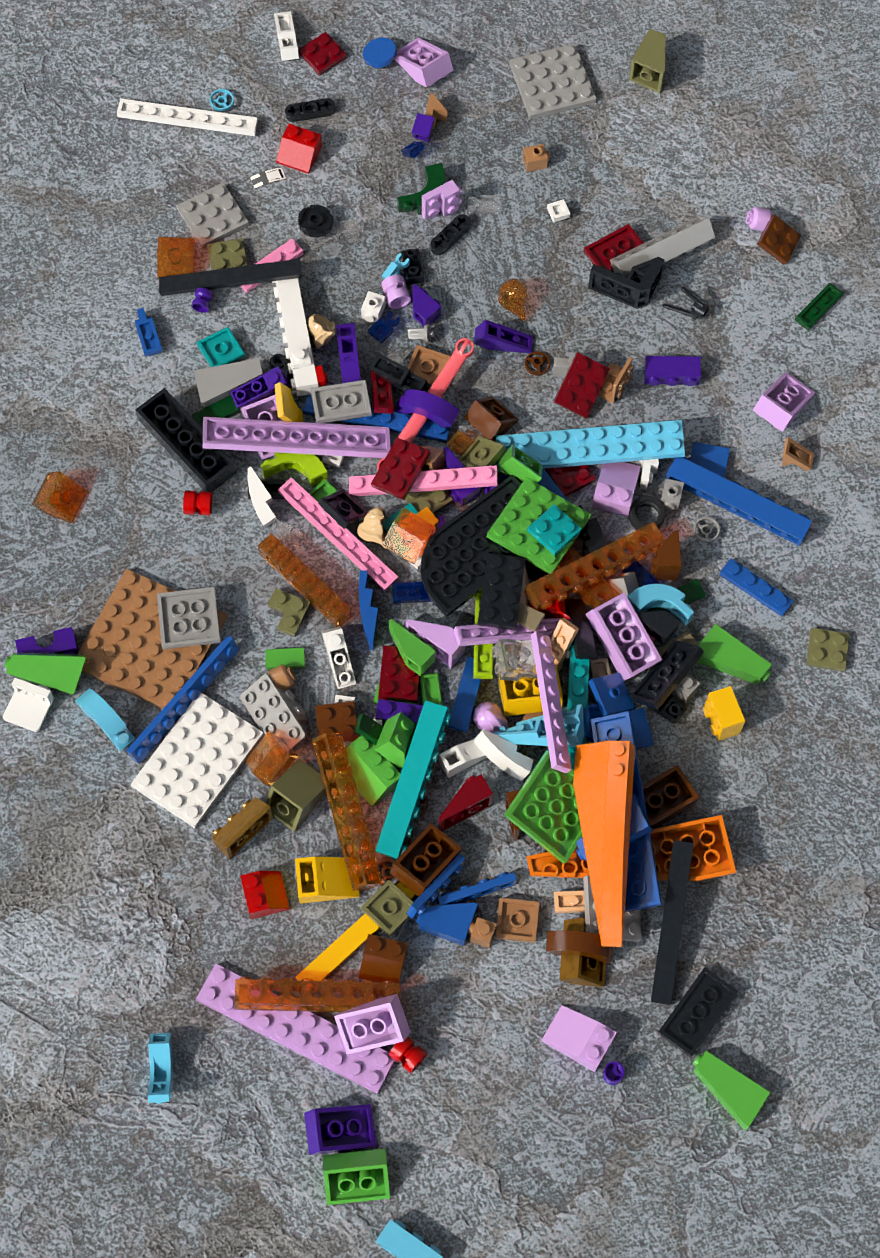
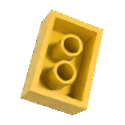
M555 665L560 702L562 706L563 695L557 665ZM536 667L499 671V690L504 716L543 712Z

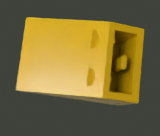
M317 856L295 858L300 904L360 897L356 858Z

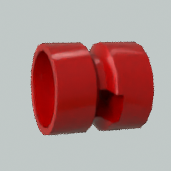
M185 490L183 513L195 515L198 512L199 515L211 516L212 492L201 491L197 494L196 491Z
M407 1036L403 1042L396 1043L388 1055L396 1062H402V1067L412 1074L428 1053L420 1046L415 1047L414 1041Z

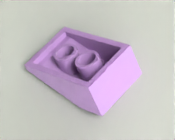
M419 37L397 50V56L394 58L417 83L425 87L433 85L434 82L446 77L447 74L453 71L449 53Z
M785 372L762 394L753 411L783 432L810 401L815 392Z
M276 394L240 408L244 419L284 421L278 417ZM258 451L261 460L274 455V452Z
M625 462L604 463L596 486L592 508L628 517L641 466Z
M410 619L406 621V630L410 633H415L425 644H430L436 651L435 658L452 669L465 653L466 646H458L453 628Z
M398 994L373 1000L334 1016L347 1054L403 1042L410 1034Z
M561 1005L541 1041L591 1071L596 1072L617 1032L594 1019Z

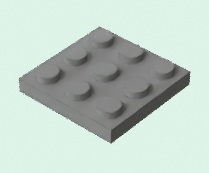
M224 183L176 205L178 212L202 249L207 247V244L215 243L249 226L248 220Z
M214 587L157 594L163 650L220 643Z
M587 875L583 877L586 932L599 934L590 877ZM640 910L625 912L623 941H642Z

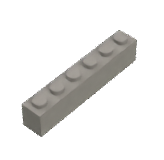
M699 216L610 259L614 273H619L627 278L633 266L656 257L665 259L664 262L675 260L684 252L689 253L694 251L695 247L708 244L709 240L715 238L709 217Z

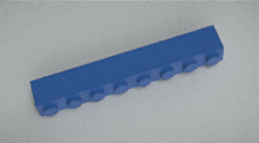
M675 457L667 472L666 479L684 482L683 489L798 546L801 545L812 523L806 515L797 514L791 508L781 506L769 497L764 498L758 495L755 490L746 489L740 483L730 481L720 473H713L704 465H697L691 462L687 457Z

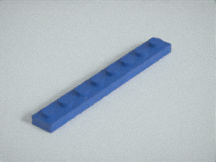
M307 395L303 414L315 416L312 396ZM371 407L372 416L341 420V422L360 426L389 427L390 432L401 433L412 416L396 412L392 414L374 413V408ZM427 419L416 437L447 443L451 426L441 428L432 420Z
M227 636L126 750L135 762L140 764L147 757L148 753L186 712L192 701L199 697L200 692L202 693L211 684L213 679L240 650L232 637Z

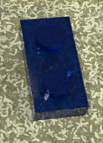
M636 559L621 572H635L639 587L648 584H660Z
M422 582L393 583V603L432 602Z

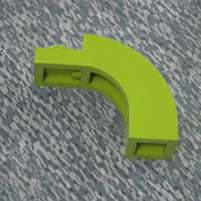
M274 452V459H268L260 465L264 479L281 471L291 469L301 472L311 487L318 485L324 479L328 480L326 468L314 454Z

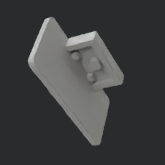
M264 674L241 694L240 699L259 729L264 733V737L276 756L283 757L306 738L307 733L302 724L307 721V718L304 715L303 708L296 703L294 694L288 689L277 688L271 677Z

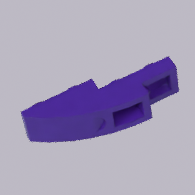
M354 323L336 325L342 383L361 381Z

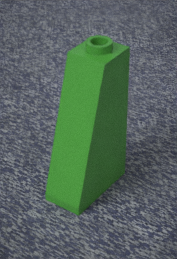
M717 624L712 627L698 645L704 651L698 663L759 685L762 680L765 682L772 673L769 671L772 666L771 663Z
M13 652L11 657L7 656L4 667L7 668V674L74 695L87 655Z
M705 1051L703 1056L699 1054L693 1063L696 1066L693 1072L744 1130H747L770 1092L708 1051Z

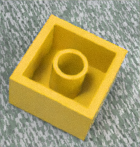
M729 686L710 692L705 701L703 711L705 717L710 719V729L713 736L716 735L718 741L740 734L745 719L732 687Z

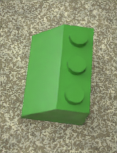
M360 736L345 749L335 762V765L373 807L396 789L400 773L390 761L375 750L376 745Z
M386 1149L323 1155L327 1205L390 1199Z

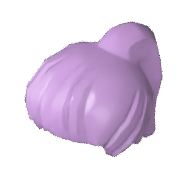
M491 702L480 703L473 710V722L479 730L485 729L493 733L499 731V727L505 726L506 729L509 728L508 721L503 715L504 713L496 704Z

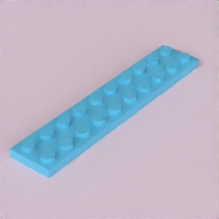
M682 420L496 436L497 443L503 444L507 450L513 444L543 465L542 469L685 457ZM499 459L497 461L498 472H501L499 468Z

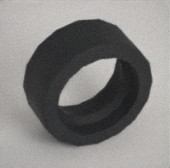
M642 496L631 505L629 520L635 530L641 533H653L660 529L664 523L666 510L659 499L653 496ZM650 506L658 512V519L653 523H644L637 518L636 512L639 507Z

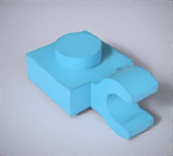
M399 253L395 261L391 262L382 274L383 280L392 275H400V269L408 267L410 260L407 258L405 262H400L403 256Z

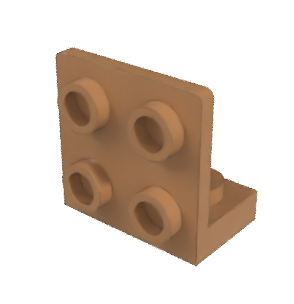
M629 357L623 368L610 363L608 366L610 370L597 395L598 397L614 403L616 398L620 399L624 391V384L628 385L632 377L631 372L634 368L632 365L633 358Z

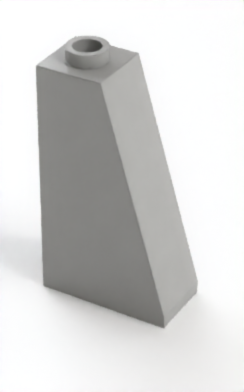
M259 358L195 370L194 374L202 409L230 396L231 391L265 374L264 364H260Z

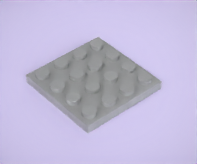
M575 44L509 60L510 68L529 119L596 103L595 94Z

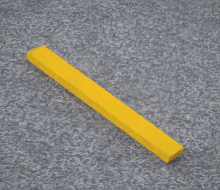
M401 882L396 885L410 900L416 896L415 893ZM364 914L295 978L310 993L367 941L368 934H375L380 927Z

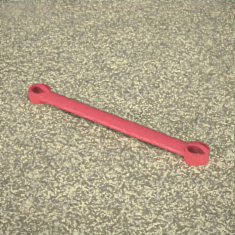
M467 338L458 340L455 345V351L432 384L428 393L440 398L443 396L465 360L473 355L474 345L471 340ZM469 344L471 351L463 354L464 349ZM414 413L398 438L412 443L428 418ZM385 458L378 462L377 470H379Z

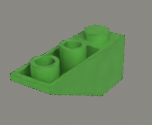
M390 619L389 631L405 665L421 676L435 661V649L430 644L422 642L415 633L407 631L401 623Z

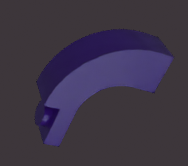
M414 389L406 390L404 396L398 400V406L395 410L396 413H415L425 416L441 428L452 426L460 411L436 395Z

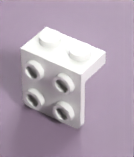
M14 678L12 686L15 692L4 712L3 719L37 732L40 730L54 697L47 686L41 684L36 686L29 680Z

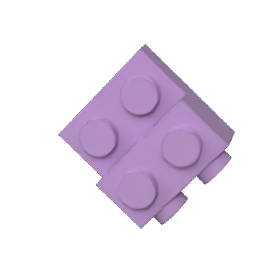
M450 180L422 195L423 218L425 220L434 218L440 212L444 217L455 214L459 210V205L462 204L460 195L463 192L461 187L456 185L453 180Z

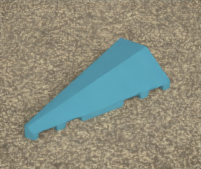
M579 704L576 705V709L570 711L562 709L568 747H576V745H581L583 741V706ZM543 715L517 722V726L511 728L499 727V731L493 732V734L514 744L548 746Z

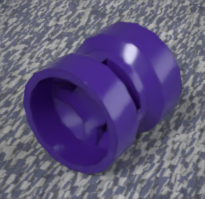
M197 288L194 294L196 298L192 301L191 307L195 311L206 313L209 311V302L213 298V293L206 288Z
M609 1062L604 1068L603 1080L608 1085H618L624 1077V1067L619 1062Z

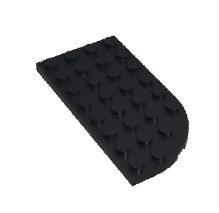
M513 475L509 476L439 528L426 544L420 565L422 584L431 601L446 617L482 591L488 553L522 558L486 537L488 531L521 485Z

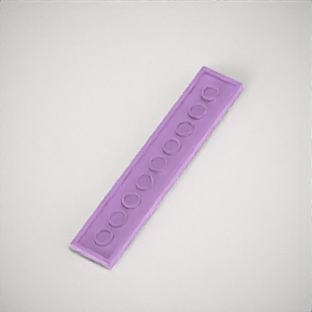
M203 417V448L372 458H385L391 449L389 427Z
M218 964L214 965L196 998L197 1002L375 1094H378L395 1061L388 1055L389 1052L380 1047L347 1054L337 1025Z

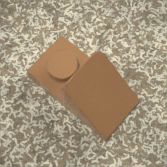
M434 94L429 96L425 115L434 117L432 127H435L436 120L447 121V110Z
M786 438L782 466L794 463L805 471L811 470L814 453L791 438Z

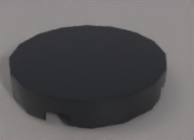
M314 204L301 210L298 216V226L309 237H323L332 230L334 218L328 208Z

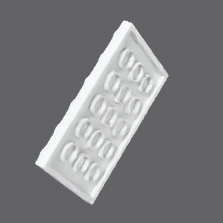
M200 692L199 697L192 701L186 712L180 717L133 780L131 787L196 828L258 744L264 733Z

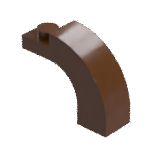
M570 930L547 931V952L555 956H586L602 963H611L614 952L613 947H603L600 934Z

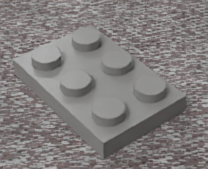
M365 380L310 388L316 423L372 416Z

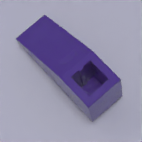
M276 367L231 391L230 394L236 407L239 409L275 395V384L279 382L289 388L292 387L285 372Z

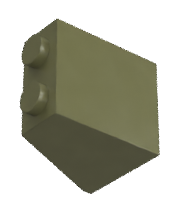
M649 29L631 61L629 80L657 93H660L662 90L665 72L666 35Z
M299 759L271 786L266 804L271 807L273 817L295 832L325 796L330 781L311 768L309 764Z

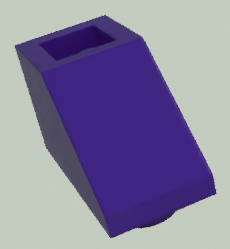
M414 284L413 318L423 327L425 324L431 325L441 316V305L436 299H432L425 289L419 288Z

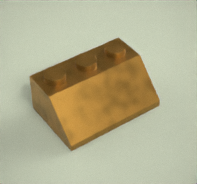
M256 797L253 800L246 801L238 814L234 813L227 820L228 823L223 828L219 827L214 831L213 843L231 859L273 819L271 807Z
M585 918L564 920L563 930L586 932ZM561 955L559 980L574 985L605 987L606 963L586 956Z

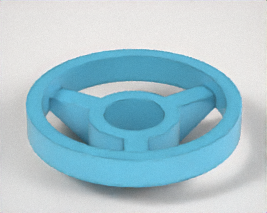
M218 89L210 95V105L217 111L229 110L234 104L233 94L229 90ZM217 93H225L223 96H219L217 99H212L213 96ZM229 94L232 97V102L227 106V96ZM212 103L217 104L219 107H222V108H218V107L214 106Z

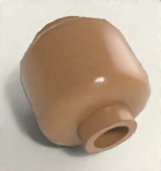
M281 664L268 671V675L277 688L287 690L294 686L296 677L290 666L287 667Z

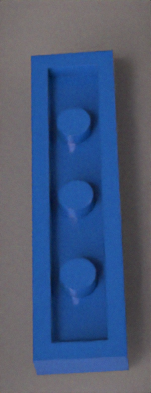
M732 558L720 571V576L781 617H783L794 601Z
M459 853L415 900L406 914L412 919L417 914L421 915L428 907L426 904L429 901L433 902L439 896L440 892L438 891L441 888L445 889L451 883L452 879L450 878L453 875L458 876L463 870L462 864L466 858Z
M509 872L499 874L498 878L492 880L486 878L479 881L477 885H465L459 891L453 893L452 891L444 892L440 895L441 897H438V905L460 904L514 886L517 881L514 872L510 874Z

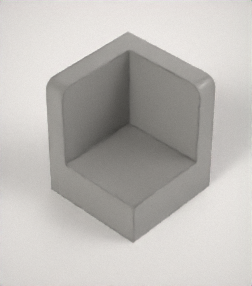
M570 352L569 358L554 357L553 377H565L573 360V352Z
M635 572L619 573L609 579L614 598L624 592L628 596L639 588Z

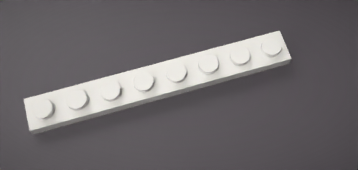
M121 98L117 110V116L121 118L255 136L258 124L257 117Z

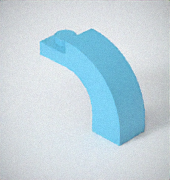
M644 585L627 596L636 614L646 612L651 608H664L674 614L685 626L691 622L694 615L692 608L683 602L685 594L668 585Z
M89 688L75 700L84 714L90 717L104 731L119 751L123 750L135 739L117 713L92 689Z
M152 1033L149 1036L148 1042L150 1059L148 1103L155 1102L160 1104L169 1102L170 1098H172L171 1033Z

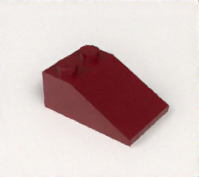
M482 774L478 776L472 775L465 780L466 782L461 786L439 817L438 829L443 832L492 806L493 793Z

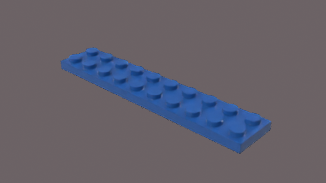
M626 711L590 719L594 743L630 741L635 746L633 793L636 795L648 819L630 712ZM650 833L629 843L625 912L662 905Z

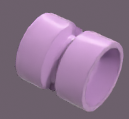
M392 275L382 281L381 286L391 309L403 308L410 303L411 297L402 275Z

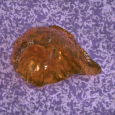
M512 278L503 282L499 289L498 302L505 310L512 312L521 320L526 319L524 305L527 288L518 279Z

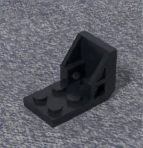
M656 257L633 266L627 278L619 273L611 272L603 266L593 264L590 270L588 289L635 309L646 307L661 279L665 259Z

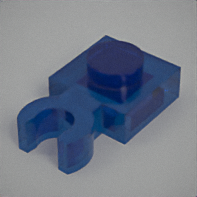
M389 312L385 320L379 318L368 329V333L381 344L394 332L393 327L400 323L399 317L391 320L393 312Z

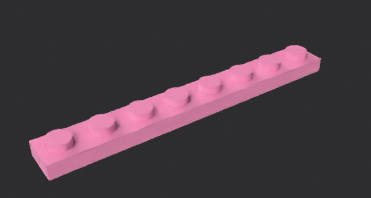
M496 465L421 471L409 492L498 486V468ZM375 475L349 477V495L352 497L387 493L371 486Z
M290 478L278 489V493L356 566L361 570L368 571V577L384 592L398 580V576L349 530L343 529L293 478Z

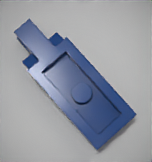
M144 308L136 309L139 319L135 320V326L145 357L162 353L153 318L151 316L146 317Z

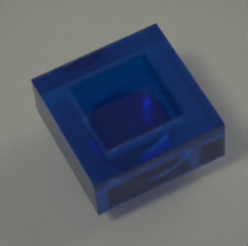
M413 141L401 149V152L405 157L415 158L420 155V151L425 149L422 142Z

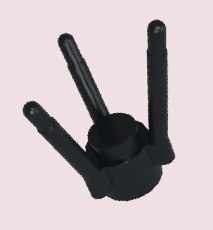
M684 286L681 287V290L695 302L691 307L693 313L666 304L662 305L664 308L690 316L695 320L697 317L702 319L710 308Z

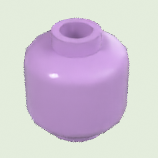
M753 207L749 210L746 216V223L749 228L764 231L772 216L770 209Z

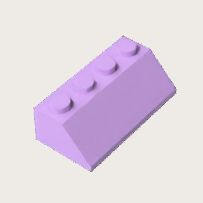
M625 592L586 613L589 622L617 672L621 674L623 681L662 660Z

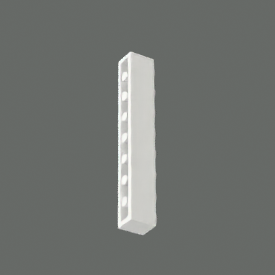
M298 278L272 281V283H276V287H273L275 298H279V302H276L277 311L282 314V317H279L280 327L285 330L282 333L283 343H287L288 348H285L286 359H289V350L306 346L311 360V365L293 370L291 363H287L289 374H293L294 378L290 379L292 390H296L297 396L311 394L310 388L318 387Z

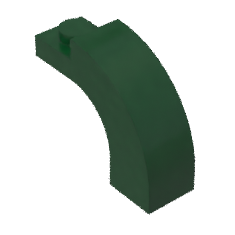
M442 163L425 166L427 185L423 190L415 194L397 197L399 213L410 212L416 209L418 215L422 214V195L445 184V172Z

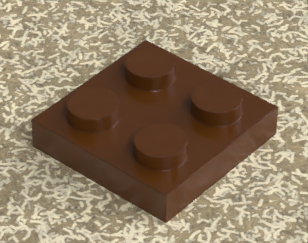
M774 214L768 221L757 245L784 265L788 263L801 235Z
M354 701L315 705L319 744L355 741L358 738V733L355 732L356 715Z

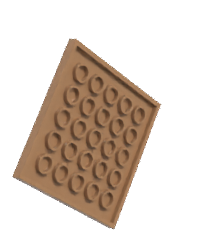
M125 569L77 654L87 655L82 669L83 673L163 709L199 669L213 644L163 650L157 594L174 592L175 590ZM217 610L220 633L228 615Z

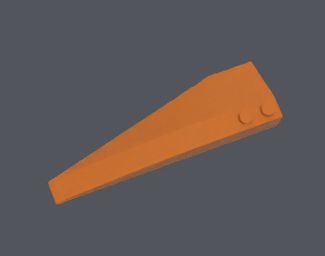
M604 741L576 745L573 786L600 940L603 947H623L635 746L630 741Z
M722 815L657 828L650 832L658 880L668 881L674 840L694 843L688 881H701L736 873ZM578 846L567 863H562L549 852L526 856L530 876L583 878L589 875L587 862L581 860L577 854Z

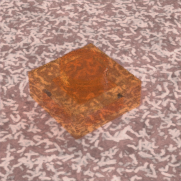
M458 430L447 442V446L461 456L473 443V440Z

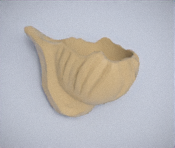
M319 314L309 317L307 323L308 333L312 337L314 347L320 349L327 345L336 334L335 323L330 322Z
M376 507L370 510L365 516L364 521L359 524L357 533L365 541L379 543L387 549V536L381 523L385 520V510L383 508Z

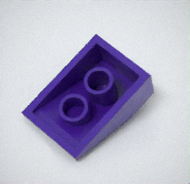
M371 1104L318 1108L304 1113L309 1155L376 1146Z

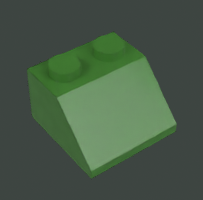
M513 444L499 461L500 471L506 476L513 475L521 484L526 477L536 483L542 479L543 465Z
M401 712L387 719L375 747L378 753L401 771L415 732V723Z

